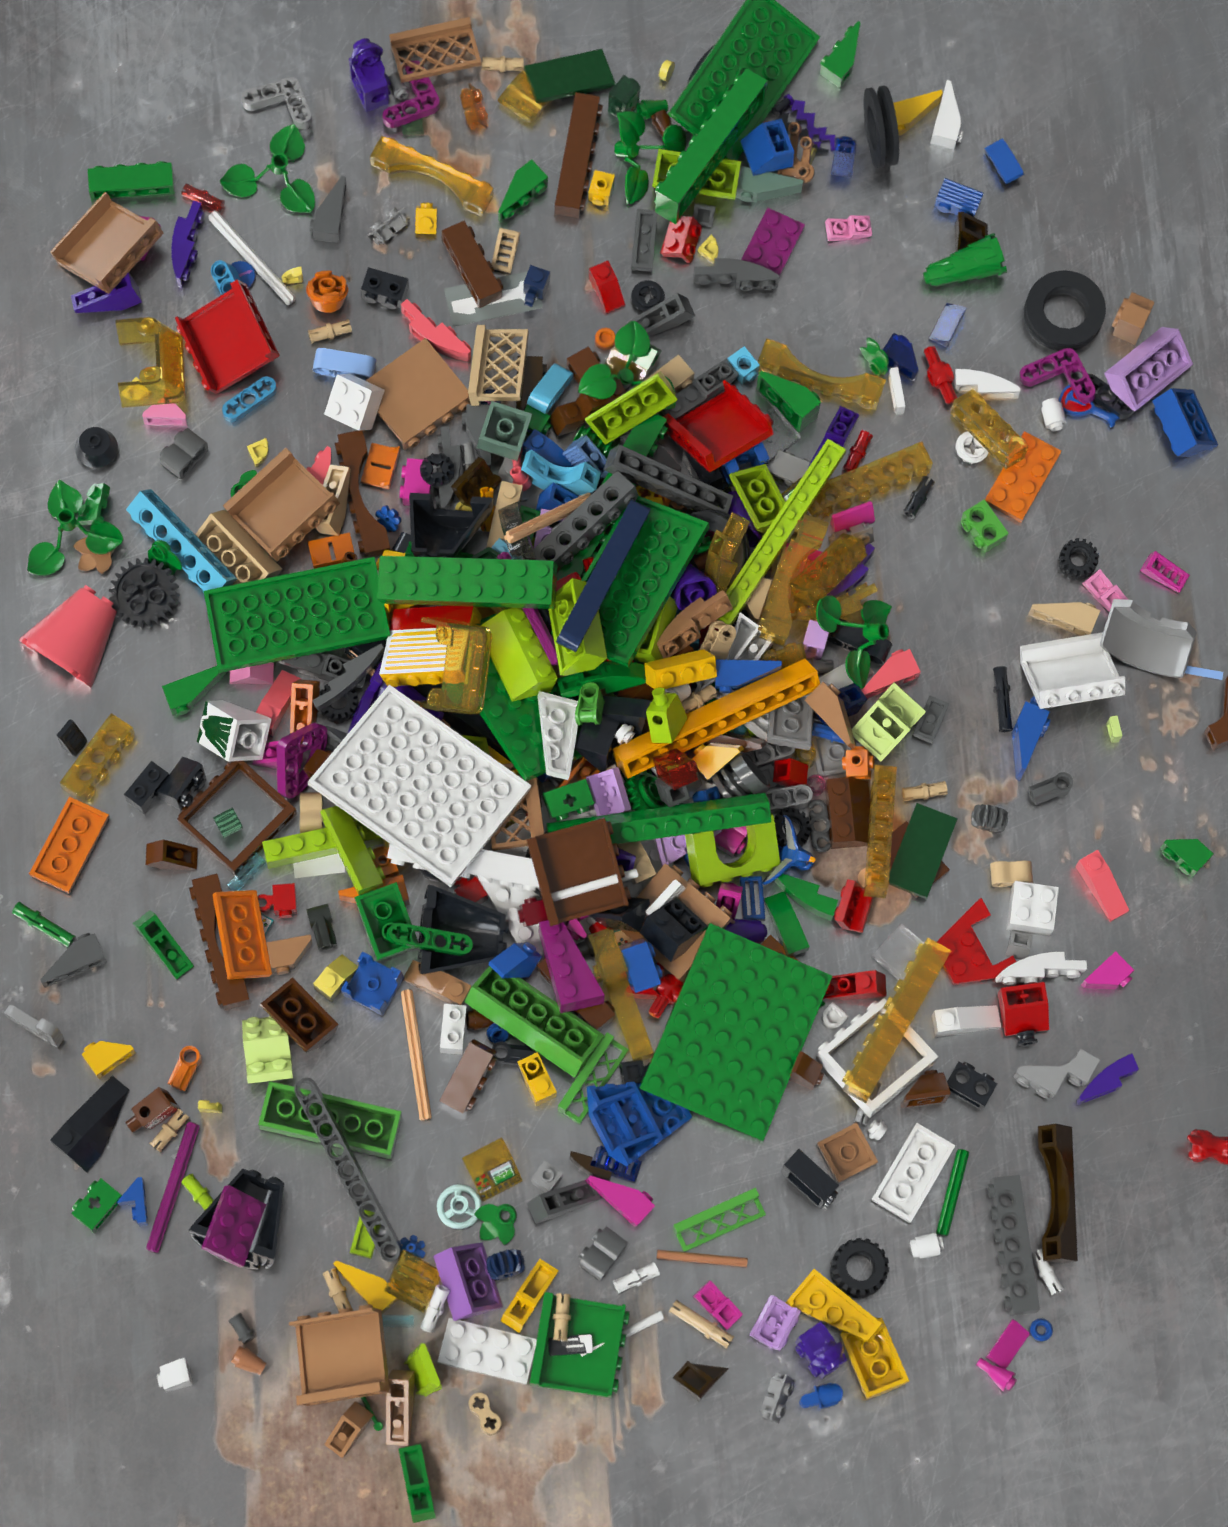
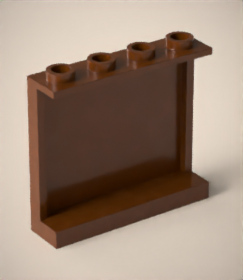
M605 818L526 839L550 926L629 905L627 901L631 899L628 886L624 887L622 878H625L622 864L618 865L616 856H619L617 844H612L610 835L613 834L610 821L606 822ZM615 874L617 876L618 883L553 902L551 896L553 892Z

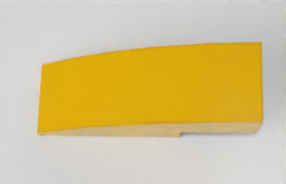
M539 1259L500 1321L520 1333L559 1270Z

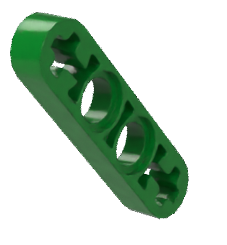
M395 923L386 932L388 941L393 944L457 956L466 955L473 947L471 938L465 934L410 924ZM398 928L399 933L406 934L410 930L408 936L402 935L398 939H396V935L392 934V932ZM415 932H421L424 935L423 943L414 941L413 935ZM441 935L445 938L446 944L444 947L436 945V936ZM451 937L453 938L452 943H459L463 940V944L467 945V947L460 950V946L452 945L451 949H449Z

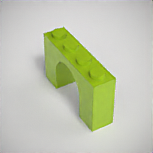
M771 814V823L746 826L748 836L747 848L738 860L731 863H722L718 858L713 831L686 834L685 839L691 879L700 887H709L713 885V882H729L736 876L748 877L752 876L753 872L756 871L768 872L773 870V867L780 864L774 815Z

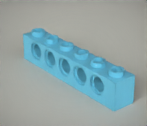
M152 489L140 491L126 510L131 515V518L145 529V533L155 541L161 540L169 544L171 552L181 561L182 569L188 574V578L192 582L197 583L202 589L203 594L205 590L233 585L237 580L232 572Z

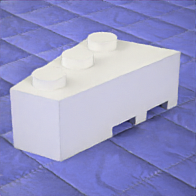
M739 613L735 626L736 638L732 643L726 660L761 661L774 644L775 637L745 615Z

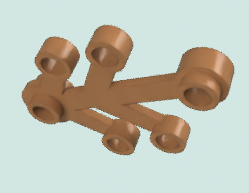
M792 122L788 125V132L790 133V141L794 149V168L780 169L777 174L804 180L803 183H808L814 178L815 174L814 167L810 164L811 149L814 147V141L808 136L800 140V146L803 148L802 160L800 162L797 158V150L802 127L797 122ZM797 126V130L792 132V128ZM810 141V144L805 147V142ZM806 169V174L801 175V172Z

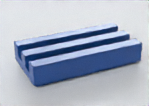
M762 876L740 877V886L743 887L741 894L743 919L765 921ZM755 881L758 882L760 915H756L754 895ZM745 882H749L751 915L747 914Z

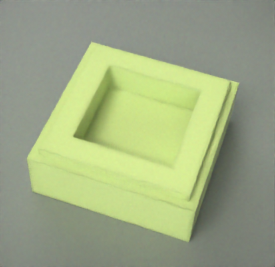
M1118 715L1111 716L1106 726L1110 742L1116 743L1120 741L1123 735Z

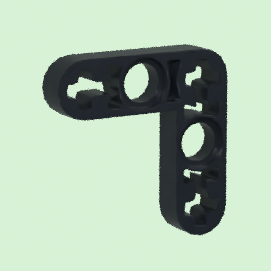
M1088 374L1095 386V391L1098 390L1093 400L1108 412L1114 413L1120 419H1128L1134 413L1129 406L1112 392L1107 383L1093 374ZM1084 384L1081 385L1082 390L1086 394V396L1089 395V392H1087L1084 388ZM1109 393L1112 399L1105 401L1101 398V394ZM1124 406L1127 407V410H1123V411H1120V410H1119L1120 407H1121V408L1124 407Z

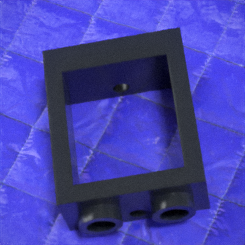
M800 1149L782 1167L781 1173L820 1209L824 1204L828 1207L839 1194L836 1191L839 1184Z

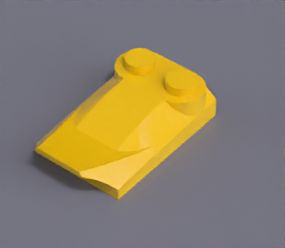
M876 1318L884 1326L870 1343L843 1331L840 1334L861 1385V1391L866 1399L880 1396L909 1382L883 1318Z

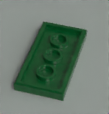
M603 49L524 65V72L536 104L574 96L575 92L583 94L615 87V80Z
M916 803L886 884L927 899L958 818Z

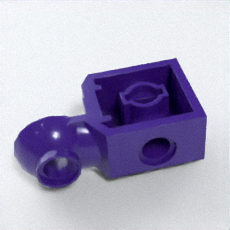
M368 38L360 39L354 43V50L351 58H349L350 78L365 111L369 112L389 104V95H391L390 81L381 61L382 47L371 42Z
M819 1322L800 1335L795 1341L797 1345L795 1347L796 1352L802 1359L804 1357L810 1364L808 1369L815 1378L818 1376L820 1380L837 1370L847 1361L843 1353V1342L837 1343L822 1322Z

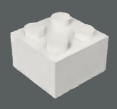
M338 374L324 415L358 431L372 430L385 390L352 374Z
M1015 881L1011 887L1007 930L1050 936L1055 925L1059 887Z

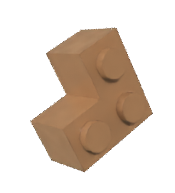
M1133 292L1129 299L1124 298L1112 324V327L1115 328L1112 335L1136 345L1155 302Z

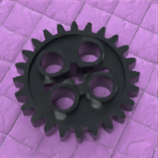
M146 557L143 563L139 558H136V565L129 561V568L126 569L121 566L123 573H115L118 580L111 581L115 588L109 589V592L114 594L109 600L115 603L112 608L118 610L116 615L119 618L123 616L122 620L125 623L130 620V625L134 627L138 622L140 628L144 627L145 622L149 627H152V621L159 625V618L163 617L167 620L168 618L165 613L167 611L173 613L174 611L170 606L178 604L173 600L174 597H179V594L174 591L179 588V585L173 583L177 578L171 575L172 571L169 568L165 569L166 565L164 563L158 565L156 559L150 564V560ZM152 574L153 580L146 583V577ZM134 584V589L127 593L126 588ZM162 593V598L159 601H154L155 595ZM138 603H143L142 609L135 611V606Z

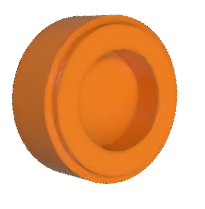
M609 328L599 329L595 334L596 346L602 350L613 348L616 334Z

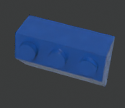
M1171 388L1152 400L1155 406V413L1160 417L1163 431L1169 437L1172 451L1177 457H1190L1218 446V442L1194 390Z

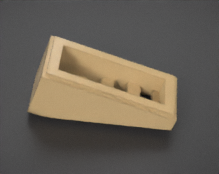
M499 228L491 263L494 270L511 274L520 232ZM502 237L514 239V242L503 241ZM500 245L512 247V251L502 249ZM498 253L508 254L510 259L498 256ZM499 260L509 263L508 267L496 264V261Z

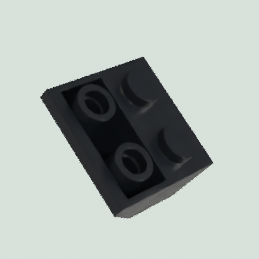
M182 756L158 789L159 798L181 812L185 806L191 804L194 792L197 789L200 790L206 782L203 765Z
M675 897L646 917L640 934L672 962L683 955L708 926L683 902Z

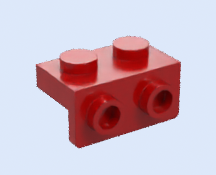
M682 216L677 224L670 221L660 253L664 257H682L687 263H691L696 253L698 239L702 233V226L693 216Z
M847 879L846 885L841 890L840 905L837 906L834 914L835 921L842 929L860 933L864 931L875 895L874 891L863 889L856 881Z

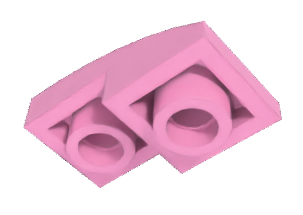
M850 215L847 219L828 218L825 221L828 241L855 240L872 236L870 216Z

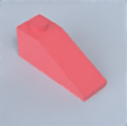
M903 649L892 653L891 657L865 685L864 689L860 691L858 696L859 702L885 692L894 682L900 686L918 679L921 671L911 650L903 651Z
M284 670L280 672L256 713L271 718L268 733L271 736H274L291 702L292 683L301 679Z
M1096 850L1080 859L1075 867L1109 921L1111 922L1129 912V908L1115 878L1100 852Z

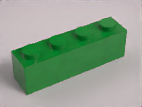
M159 161L156 164L137 163L130 166L118 164L114 167L95 166L87 169L91 201L98 200L104 192H107L111 199L175 194L172 162Z

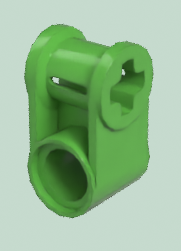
M586 683L580 689L578 704L575 709L577 725L594 722L595 725L601 724L605 700L596 683Z

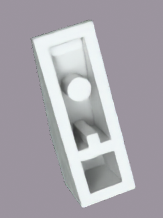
M947 80L930 144L954 149L956 142H961L963 131L960 130L961 119L952 83L950 80Z
M997 1005L954 1007L934 1010L932 1014L935 1037L1001 1028Z

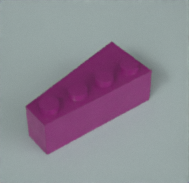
M548 920L539 922L538 932L560 1013L603 1004L605 994L564 922L554 926H550Z

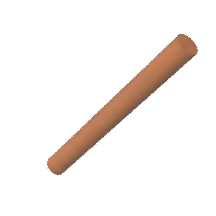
M657 1250V1259L747 1267L748 1258Z

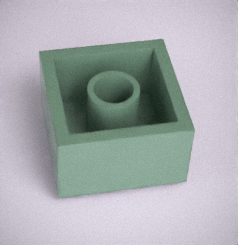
M491 401L477 448L517 461L532 414Z

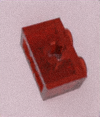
M677 748L652 758L658 778L674 790L698 780L696 762Z

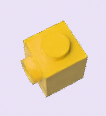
M595 170L588 192V201L598 206H608L614 187L615 175Z

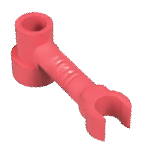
M521 448L518 460H512L513 468L510 470V475L513 478V483L522 485L523 491H526L531 487L532 481L528 474L521 470Z

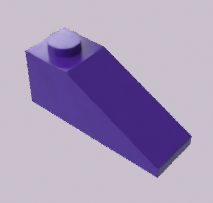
M129 272L109 294L93 286L71 295L75 313L124 310L142 302L139 287Z

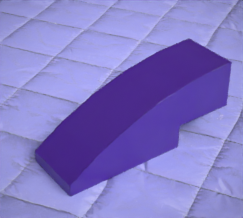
M1131 1053L1120 1058L1100 1072L1081 1093L1076 1101L1077 1104L1080 1105L1119 1090L1122 1087L1120 1080L1136 1074L1139 1070L1133 1054Z

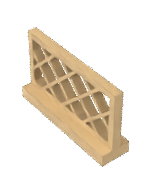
M477 325L468 388L471 406H480V401H521L529 337L528 329L486 330L485 325ZM491 337H501L502 340L494 345L491 342ZM514 337H523V340L516 345L511 341ZM506 343L509 344L512 348L507 352L503 353L499 349ZM497 352L500 357L492 362L488 357ZM518 352L521 356L513 362L509 356ZM506 360L510 365L501 370L497 365ZM512 369H516L518 374L511 379L507 373ZM490 370H496L498 374L491 379L486 375ZM500 378H505L508 382L501 387L495 383ZM489 386L496 389L491 394H484V390ZM510 386L516 388V394H507L504 391Z

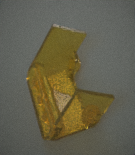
M152 317L115 320L119 345L155 342L156 366L146 367L141 370L139 374L140 381L118 383L122 408L173 404L183 401L186 397L182 336Z
M422 617L421 622L437 625L436 639L440 644L446 645L447 649L442 689H432L428 694L427 700L412 701L420 707L435 711L479 714L483 709L492 643L490 629L448 618Z

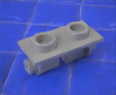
M395 207L386 214L388 217L383 222L379 220L370 227L372 231L367 235L373 234L375 236L373 240L377 245L384 244L394 235L389 228L392 227L397 233L408 224L410 217L406 213H401L405 209L404 207L398 210Z
M863 522L850 527L851 533L849 534L846 529L831 533L828 539L830 544H833L834 555L874 542L873 526Z
M776 1373L775 1376H772L767 1392L775 1394L774 1398L765 1396L760 1410L762 1412L761 1417L771 1418L778 1424L780 1418H783L785 1415V1404L788 1396H791L794 1389V1380L785 1374L784 1376Z

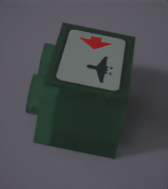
M623 75L609 92L608 112L617 117L619 112L635 111L636 105L640 101L641 88L635 79Z

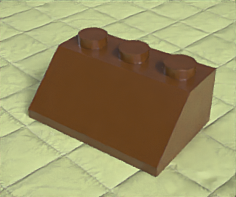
M850 777L826 779L824 787L830 821L831 849L875 846L868 781Z
M293 977L260 1003V1006L306 1053L320 1048L332 1038L339 1025Z

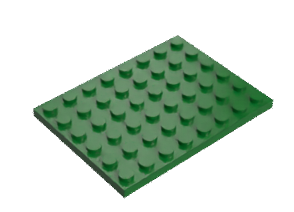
M709 923L639 1089L764 1141L791 1077L790 1074L799 1052L803 1048L832 975Z

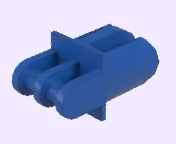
M836 1383L814 1386L812 1388L813 1393L803 1395L799 1404L802 1408L817 1405L818 1411H820L821 1409L837 1405L842 1399L843 1390Z

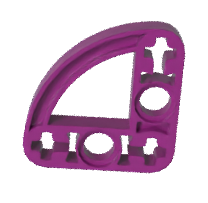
M311 723L281 738L278 742L277 790L281 796L291 799L308 786L310 779L305 771L302 769L299 773L298 755L311 749L308 762L316 749L325 751L327 744L326 726Z

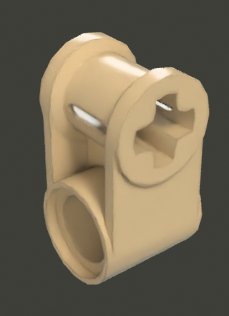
M720 620L712 622L700 650L705 649L714 655L715 659L726 660L732 643L736 638L735 627L725 624Z

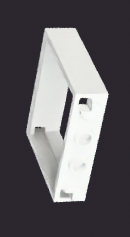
M885 998L879 1003L874 1001L867 1008L868 1012L863 1016L858 1014L850 1022L851 1026L847 1029L841 1028L834 1035V1040L830 1043L828 1041L824 1042L817 1049L819 1052L816 1060L823 1065L824 1069L869 1118L931 1068L938 1059L936 1053ZM882 1012L923 1058L871 1100L830 1056V1053L877 1014Z

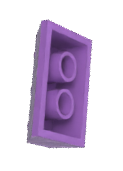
M483 1242L451 1247L433 1256L442 1285L450 1290L447 1301L454 1321L472 1318L503 1307L495 1280L490 1278L487 1271V1255Z

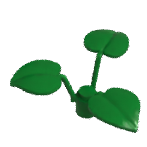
M623 111L617 113L621 140L616 142L614 152L616 156L624 157L625 162L633 165L628 169L625 177L627 204H633L646 194L649 187V177L645 170H640V165L633 161L632 158L639 154V149H665L682 152L686 147V135L679 125H670L663 134L664 145H637L636 143L640 141V136L644 134L645 121L637 112Z
M294 124L282 128L272 137L269 146L270 152L273 154L271 163L257 177H254V170L250 166L236 164L229 168L220 179L221 186L228 193L236 197L246 198L256 193L257 184L255 181L260 180L271 170L274 174L284 175L287 187L280 193V201L284 208L295 213H311L315 207L314 192L306 181L296 179L292 184L289 183L286 170L288 161H295L301 158L305 150L304 140L299 129Z
M630 321L615 336L614 343L617 350L623 355H629L624 369H621L617 375H611L610 368L605 364L591 366L581 378L578 387L579 393L595 399H607L616 390L615 380L620 379L625 389L630 385L634 387L644 382L634 381V374L629 369L633 355L644 357L650 347V339L643 326L636 321ZM667 378V380L670 382V384H671V386H672V388H673V390H674V392H675V388H674L673 383L671 382V380H670L669 378ZM676 402L667 406L663 410L673 409L676 406Z
M59 480L53 487L47 504L49 513L58 520L60 525L58 527L57 546L54 547L49 542L36 544L30 551L27 571L34 575L46 576L56 573L62 568L65 557L59 552V549L61 548L63 531H72L78 527L85 535H88L85 541L87 548L92 553L99 555L109 553L121 545L124 540L117 527L107 521H103L102 524L91 525L90 532L87 531L76 520L74 515L78 513L83 505L82 495L75 488Z
M825 596L819 599L816 607V618L821 629L832 633L836 630L837 624L863 628V636L869 640V642L858 647L857 651H850L845 662V669L849 678L859 688L864 689L870 671V656L863 649L870 645H875L876 640L888 638L889 627L886 624V620L892 606L883 601L868 600L861 609V617L865 621L864 624L844 622L839 620L842 609L838 599L833 596Z

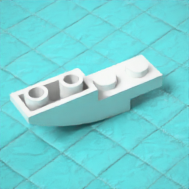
M1064 952L1037 954L1019 960L1004 969L996 977V982H1003V985L1009 986L1016 983H1039L1044 977L1055 978L1059 975H1067L1068 978H1078L1087 970V962L1085 960H1065Z

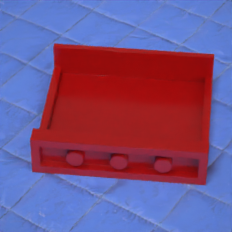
M238 279L230 283L232 286L231 290L184 319L178 316L175 317L178 324L176 328L186 341L185 348L193 356V365L203 378L201 382L204 388L216 394H219L280 356L247 284Z
M726 380L722 381L725 392L681 418L675 420L669 413L662 416L667 419V434L708 472L714 471L774 435L771 417L768 414H764L757 404L753 405L745 394L742 395L735 385H730Z

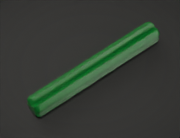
M964 1149L957 1150L936 1231L941 1236H948L969 1156V1152Z

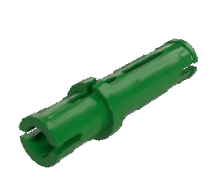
M20 901L12 910V914L26 921L28 926L31 928L36 927L67 948L75 940V935L43 917L38 910L33 911Z

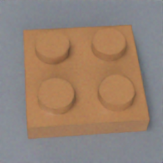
M857 1122L817 1143L838 1184L878 1163Z

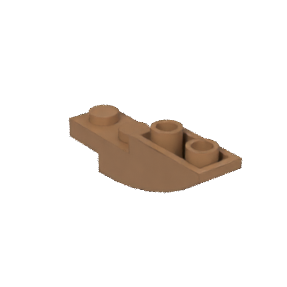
M723 590L706 601L701 597L698 598L672 620L657 642L663 659L673 656L701 637L699 633L701 629L733 609L727 594Z

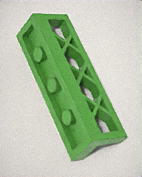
M607 1032L559 1103L558 1111L581 1124L589 1112L588 1104L587 1106L585 1105V1101L588 1098L584 1097L582 1088L584 1085L591 1083L598 1087L597 1082L601 1081L600 1086H605L629 1049L615 1041L614 1036ZM611 1045L622 1051L618 1059L608 1060L607 1051ZM607 1065L608 1074L606 1077L596 1079L594 1071L596 1067ZM593 1075V1080H588ZM580 1093L581 1098L576 1099V1097ZM582 1101L584 1110L578 1117L570 1112L569 1108L573 1103Z
M753 1188L674 1224L673 1230L683 1252H687L764 1217L766 1213L759 1201L757 1189ZM754 1201L759 1213L753 1216L744 1214L745 1205ZM742 1207L740 1212L735 1210ZM731 1212L739 1215L737 1222L733 1225L723 1223L725 1214ZM741 1216L746 1218L740 1221ZM709 1221L718 1224L716 1233L711 1235L702 1232L704 1223ZM701 1225L700 1230L694 1229ZM720 1226L726 1227V1228H724V1229H722V1230L719 1231ZM687 1231L697 1233L696 1241L686 1246L681 1234ZM700 1235L705 1236V1238L699 1240Z

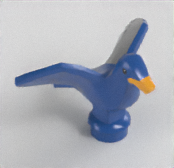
M787 815L783 816V827L787 845L784 847L778 845L781 863L766 876L762 882L763 885L771 883L792 866H796L800 870H810L816 861V858L810 852L799 846L795 827Z

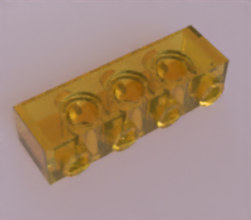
M974 389L954 400L950 414L1005 469L1025 458L1029 447L1025 439L1020 437L1012 429L1011 425L1006 423L997 411L992 409Z
M842 533L789 584L794 601L815 607L819 599L831 592L867 557L863 539Z
M111 713L60 781L61 788L83 803L86 799H90L96 791L95 786L98 782L104 781L107 777L108 769L112 763L116 764L121 758L123 748L125 746L128 747L135 738L133 727ZM110 738L118 739L114 745H107L106 743ZM98 755L105 757L100 763L94 762V758ZM84 773L92 774L89 780H81V776Z

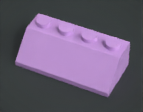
M1161 327L1104 374L1112 392L1133 411H1136L1190 368L1193 363L1179 329Z

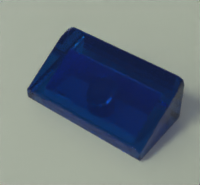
M947 303L929 339L948 348L967 308Z

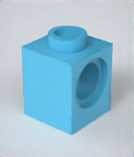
M745 346L728 357L727 360L739 373L737 379L742 385L747 381L752 382L758 377L760 364ZM745 364L750 368L743 370L740 368V365Z

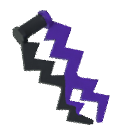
M787 94L779 104L772 108V114L782 119L786 130H788V125L792 122H788L789 113L782 114V111L788 105H792L791 112L797 111L796 121L807 120V128L802 129L799 136H808L813 140V136L819 135V141H830V150L834 151L835 135H825L827 127H814L815 113H804L805 101L794 100L790 94ZM797 126L792 128L793 132L797 130ZM814 141V148L817 149L816 154L829 153L828 149L820 148L822 142Z

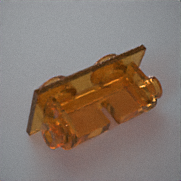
M468 84L469 89L461 90L460 94L463 109L471 108V110L464 112L467 125L472 130L477 129L479 124L487 128L486 119H488L485 108L482 107V93L473 85Z

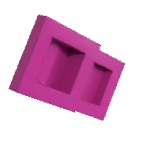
M710 1280L693 1295L702 1307L726 1330L743 1315L732 1301L725 1297Z

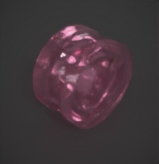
M811 775L807 779V786L811 788L813 796L821 795L825 789V780L820 775ZM813 781H816L817 784H821L818 790H815L814 787H810Z

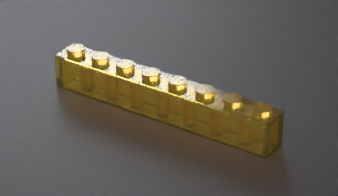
M927 938L924 944L919 943L914 952L917 955L915 961L912 962L910 960L904 970L907 973L904 980H898L894 991H896L894 998L889 996L883 1007L886 1009L883 1016L879 1015L873 1025L876 1030L873 1035L868 1033L863 1045L866 1047L863 1053L858 1051L852 1062L855 1064V1067L852 1071L847 1070L842 1082L845 1085L842 1091L867 1103L951 952L950 949L930 938Z

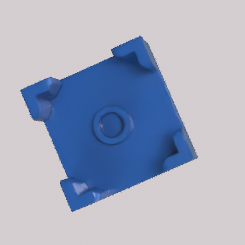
M760 442L720 466L719 470L724 481L728 484L727 488L734 486L729 474L738 472L739 466L751 463L752 467L763 465L769 462L770 458L763 442Z
M362 951L357 960L359 967L350 983L345 981L341 992L344 997L383 1016L404 976L400 970L394 967L390 969L374 961L372 956Z

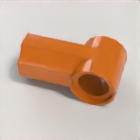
M186 1046L180 1051V1058L167 1082L172 1087L186 1092L197 1067L202 1062V1055L194 1046ZM195 1052V1061L191 1063L186 1062L185 1057L187 1053Z

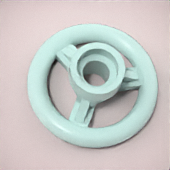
M456 1184L446 1188L437 1201L439 1218L445 1225L453 1229H465L472 1226L478 1220L474 1213L482 1207L478 1193L473 1188L463 1184ZM461 1191L471 1195L475 1202V1209L468 1207V1201L462 1196ZM454 1192L455 1197L450 1202L451 1209L444 1212L445 1199ZM459 1202L464 1205L460 1210L455 1208V1205ZM466 1213L472 1216L465 1222H454L449 1219L455 1214Z

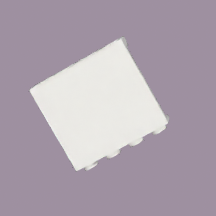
M1103 632L1020 646V664L1040 709L1125 695V676H1119L1110 654L1100 646Z

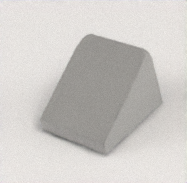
M1011 930L1006 956H1014V958L1020 960L1027 958L1031 950L1033 935Z

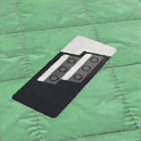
M591 1335L567 1336L568 1341H562L561 1337L560 1341L553 1340V1337L548 1338L549 1356L592 1353Z

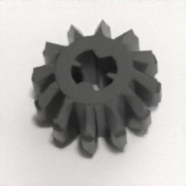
M978 804L974 807L971 815V825L973 827L996 833L1005 830L1008 823V812L1006 810L984 804Z

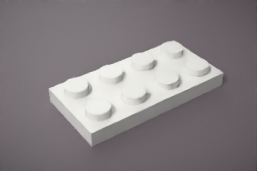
M916 1123L871 1201L911 1223L955 1145Z
M449 1318L438 1363L527 1385L537 1339L461 1320L454 1321L453 1318Z

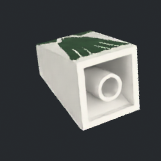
M223 700L205 701L197 742L228 762L262 760L271 718Z

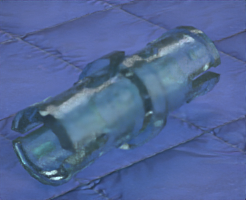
M256 852L244 867L241 866L239 868L240 871L226 885L232 891H239L249 880L252 881L254 879L253 875L266 863V860ZM252 866H254V867L245 875V873H246Z

